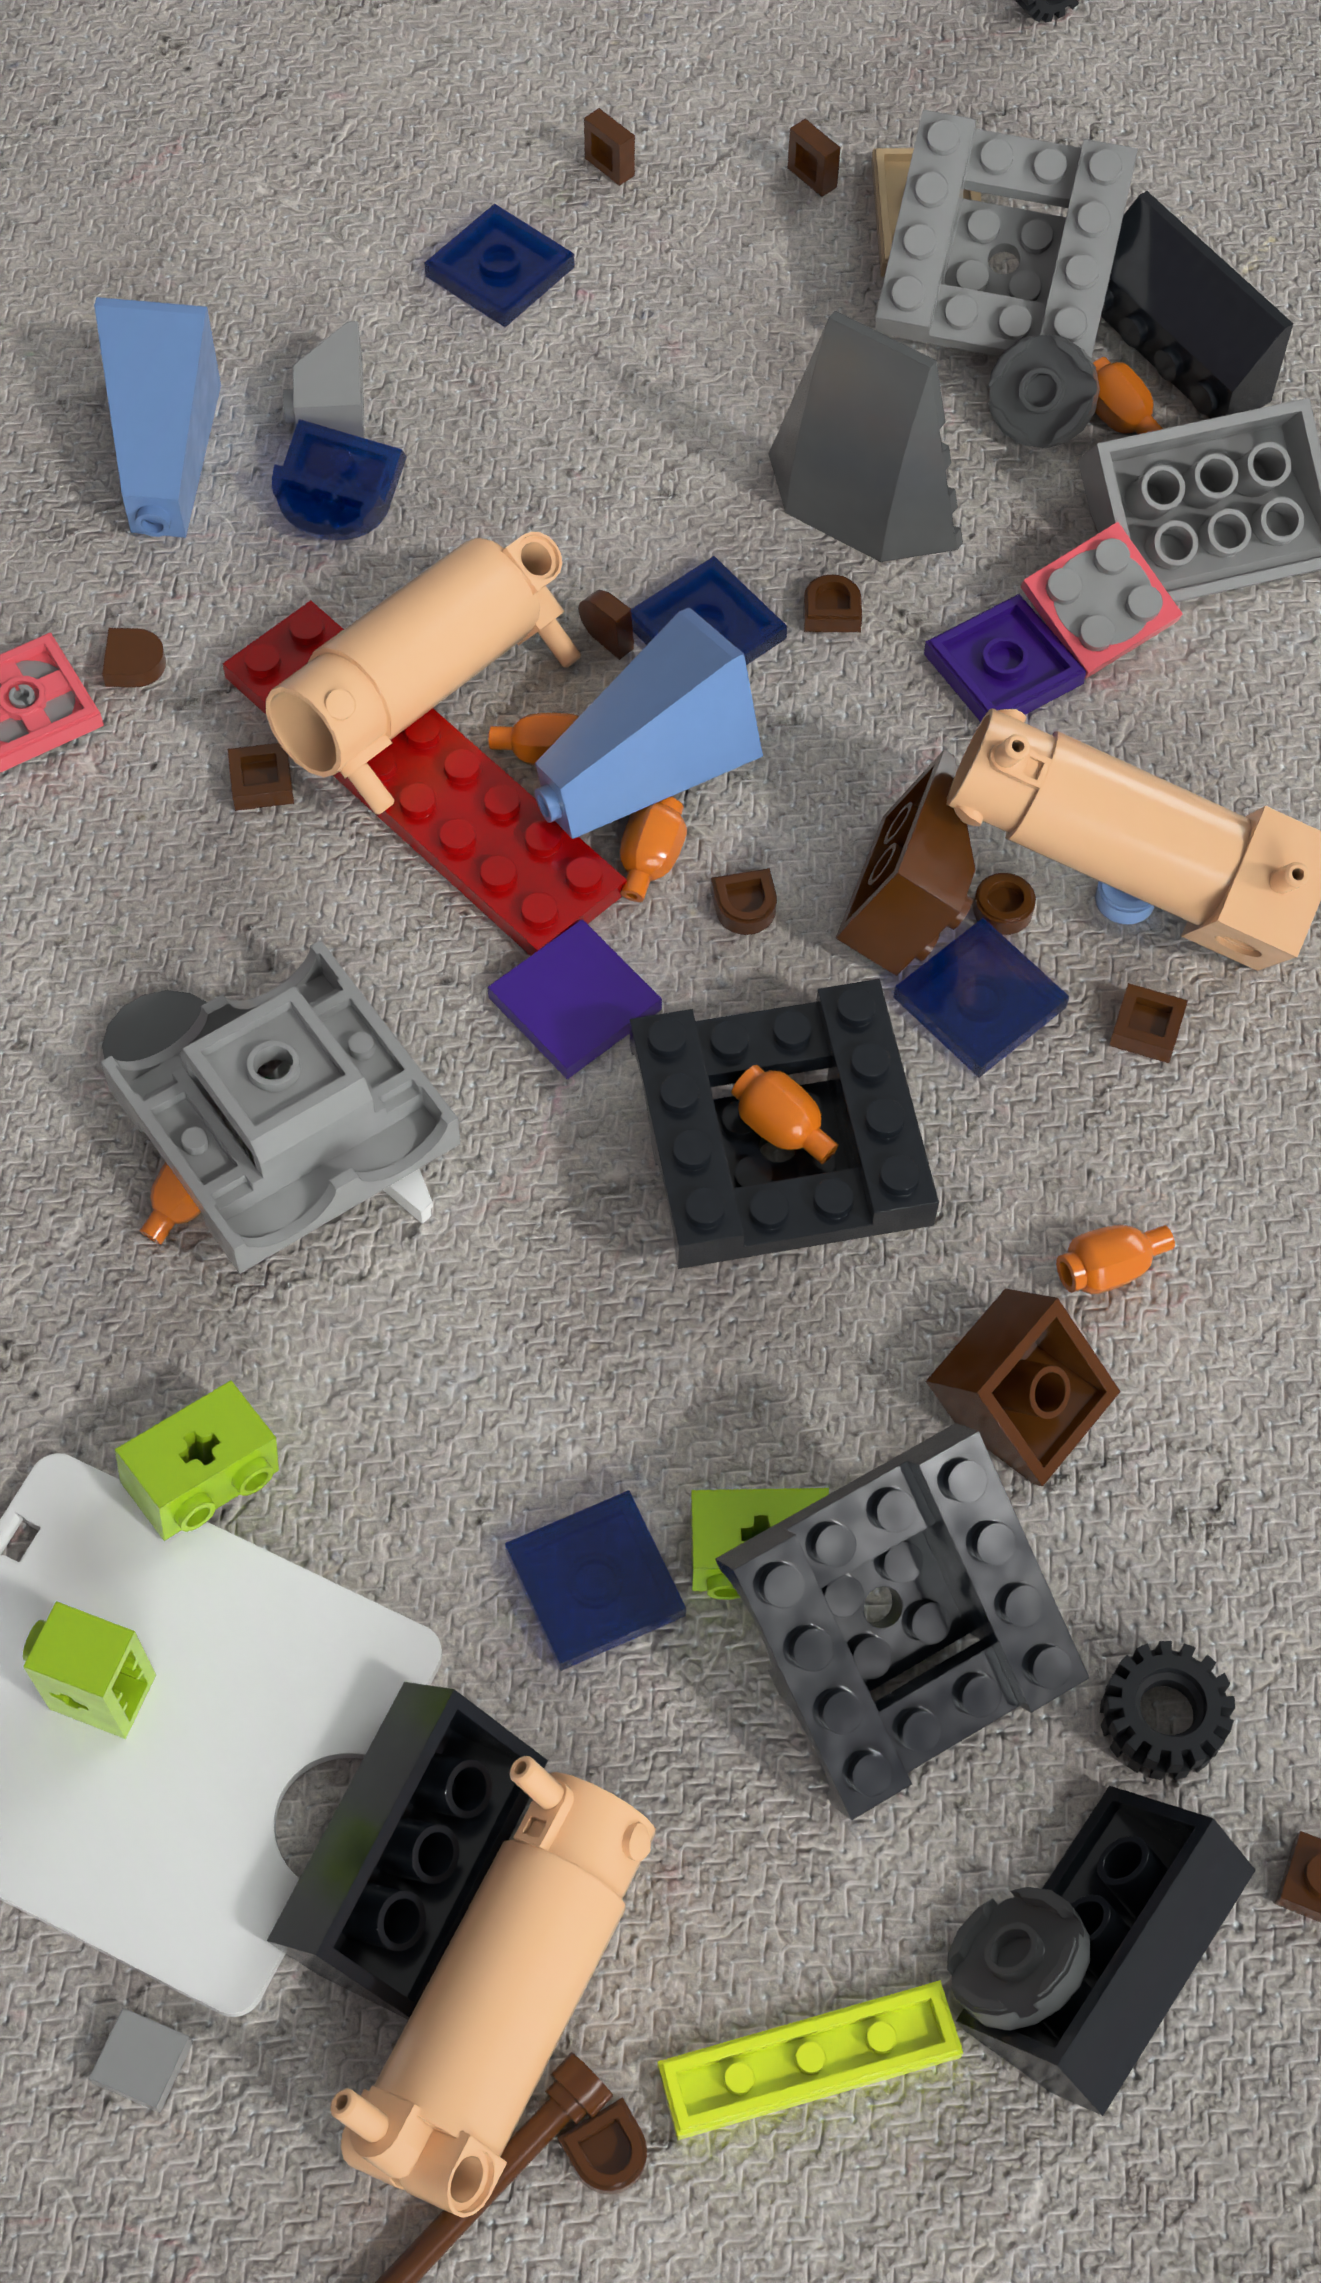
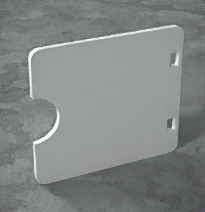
M51 1454L40 1459L34 1465L0 1519V1900L224 2016L238 2017L249 2013L260 2002L286 1954L267 1942V1939L299 1881V1878L291 1871L282 1858L276 1839L277 1812L285 1793L297 1778L321 1763L343 1758H364L403 1683L431 1685L442 1663L443 1654L438 1636L422 1624L209 1522L192 1531H180L164 1541L120 1483L119 1479L66 1454ZM24 1521L30 1527L38 1530V1533L20 1562H17L1 1554L21 1522ZM56 1601L136 1632L156 1673V1677L126 1739L50 1710L23 1668L26 1662L23 1660V1649L26 1639L38 1620H47Z

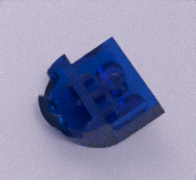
M299 419L283 466L274 465L272 491L284 517L298 531L326 540L358 538L373 531L386 517L407 456L402 449Z

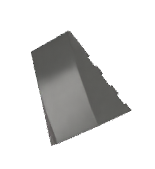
M837 311L831 314L768 453L786 514L879 562L959 549L963 544L961 528L954 526L952 514L958 508L956 491L954 488L948 487L946 469L951 464L949 445L941 442L940 429L945 424V415L937 360Z

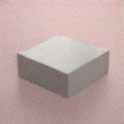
M122 2008L89 2080L99 2087L160 2113L193 2044V2040L188 2035Z

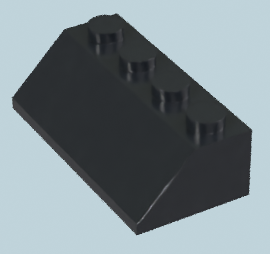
M1148 191L1140 194L1123 215L1101 317L1121 335L1127 345L1135 348L1157 369L1162 378L1170 381L1193 403L1197 411L1206 415L1209 419L1258 409L1270 403L1294 323Z
M404 1682L272 1929L267 1942L317 1975L409 2020L502 1843L509 1840L530 1798L511 1780V1766L517 1759L523 1756H530L543 1768H545L548 1760L455 1689Z
M1109 1785L1042 1888L1052 1890L1068 1901L1080 1916L1090 1936V1963L1081 1986L1059 2011L1036 2025L1014 2030L986 2027L969 2015L964 2008L956 2019L957 2024L1049 2092L1103 2116L1256 1871L1255 1868L1214 1818Z

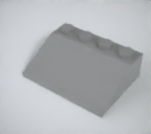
M1310 398L1097 443L1078 459L1090 515L1098 533L1119 522L1175 603L1321 570V445Z

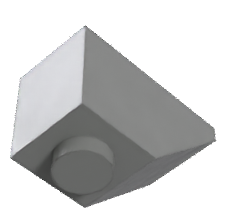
M358 321L346 322L293 365V389H283L285 422L296 423L299 446L365 443L363 358Z

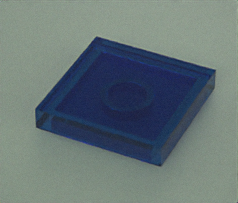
M494 203L424 262L427 278L503 327H507L575 267L573 252Z
M715 556L631 609L633 632L648 645L679 611L690 607L744 653L746 665L787 639L788 626Z
M984 918L895 986L893 995L895 1000L978 1078L1066 1009L1070 997Z
M629 1490L505 1543V1552L560 1671L686 1616V1606Z

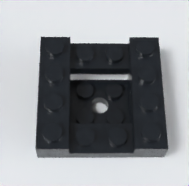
M880 979L819 988L817 990L816 1002L695 1021L693 1009L630 1019V1048L632 1055L636 1057L642 1080L650 1127L651 1146L655 1165L659 1166L666 1191L678 1269L934 1226L939 1200ZM753 1065H758L765 1072L781 1071L787 1075L828 1068L827 1081L800 1086L812 1097L819 1107L821 1113L820 1129L839 1146L824 1164L819 1163L804 1148L794 1149L795 1155L785 1162H772L766 1159L760 1152L761 1147L768 1143V1141L757 1134L740 1117L738 1110L740 1101L735 1096L713 1099L711 1087L735 1084Z
M958 1423L949 1426L715 1558L720 1571L728 1578L743 1600L760 1632L771 1663V1669L768 1672L779 1695L797 1717L820 1759L829 1785V1791L826 1792V1795L831 1805L850 1820H854L912 1785L907 1773L1020 1706L1032 1713L1089 1679V1675L979 1431ZM888 1587L892 1595V1606L889 1613L877 1622H868L864 1615V1603L867 1596L876 1588ZM971 1634L980 1639L875 1702L873 1701L870 1691L962 1637Z

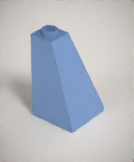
M96 297L94 308L121 492L130 532L153 537L172 536L186 538L221 389L208 308L206 306Z
M690 607L679 611L535 763L541 787L535 789V798L546 821L549 823L556 821L574 839L763 757L744 653Z

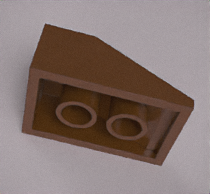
M945 749L882 817L836 935L837 940L895 976L914 958L920 962L925 960L935 947L940 933L946 927L952 930L956 929L966 917L973 903V898L968 896L967 893L976 868L968 825L957 816L954 808L946 805L957 766L955 756Z

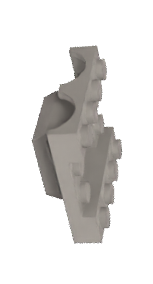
M923 109L876 312V331L887 336L998 357L1022 338L1050 334L1062 336L1084 349L1092 361L1138 148L1084 139L1082 148L980 130L976 129V119ZM965 189L1068 208L1067 216L1063 217L963 198V191ZM999 252H1009L1018 259L1019 266L1012 273L998 274L991 269L988 262L993 255Z
M321 940L310 945V951L301 966L287 980L269 992L247 1000H231L222 994L202 1005L201 1012L191 1028L179 1040L163 1051L136 1061H119L114 1059L113 1056L101 1061L109 1090L138 1131L147 1134L202 1212L207 1229L239 1274L461 1144L458 1117ZM270 1060L286 1061L292 1066L291 1070L279 1079H265L257 1074L258 1069ZM206 1096H211L251 1151L256 1167L205 1098Z

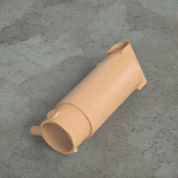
M541 532L526 533L506 548H503L494 541L482 538L466 541L316 649L305 666L274 687L266 698V716L271 730L283 750L295 763L311 774L328 777L340 771L344 778L348 777L375 814H381L394 804V798L367 762L392 744L391 739L516 644L519 646L537 632L562 667L568 668L581 658L580 651L556 620L565 611L546 586L561 571L562 556L557 544L549 536Z
M530 1756L520 1757L513 1763L510 1769V1778L533 1801L530 1803L529 1809L513 1840H507L502 1843L378 2079L369 2091L364 2089L361 2096L348 2088L339 2091L333 2098L330 2106L332 2116L345 2125L342 2133L341 2151L343 2159L349 2166L463 2218L474 2215L485 2205L507 2164L501 2158V2155L625 1911V1903L622 1899L642 1860L650 1853L651 1842L656 1828L648 1818L614 1794L569 1774L559 1772L548 1773Z

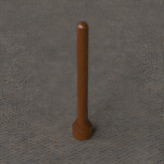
M571 2052L550 2074L554 2082L545 2091L549 2098L508 2141L501 2155V2158L507 2164L485 2205L474 2215L464 2218L443 2210L375 2283H418L570 2120L577 2125L586 2114L593 2119L613 2097L611 2091L581 2059Z

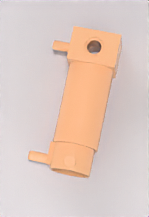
M989 709L966 748L947 796L946 805L954 808L955 813L962 822L972 826H981L982 821L1005 831V838L1186 920L1187 923L1181 935L1182 937L1254 970L1259 971L1298 957L1321 901L1320 830L1268 806H1264L1244 817L1059 731L1050 735L1025 723V714L1017 709Z

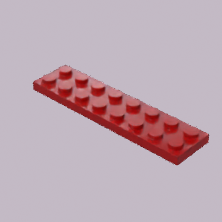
M310 600L222 663L225 678L266 714V698L270 691L305 666L316 649L344 629ZM434 708L391 739L392 744L367 762L394 798L393 805L381 814L375 815L530 956L583 919L589 924L622 897L621 890L627 879L580 837L572 839L556 821L547 822L538 807L536 799ZM340 771L333 775L374 813L348 777L344 778Z

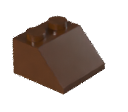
M1006 1288L925 1381L955 1423L979 1431L987 1450L1031 1483L1042 1487L1121 1392L1058 1298Z

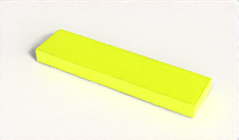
M941 1980L660 2060L657 2063L678 2141L961 2058L964 2053Z

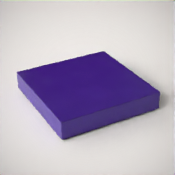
M1020 594L925 642L924 655L980 722L989 709L992 708L995 710L1017 709L1026 715L1083 685L1085 681L1086 670Z
M583 919L488 986V998L566 1079H569L629 1035L630 1019L656 1015L662 1010V998Z

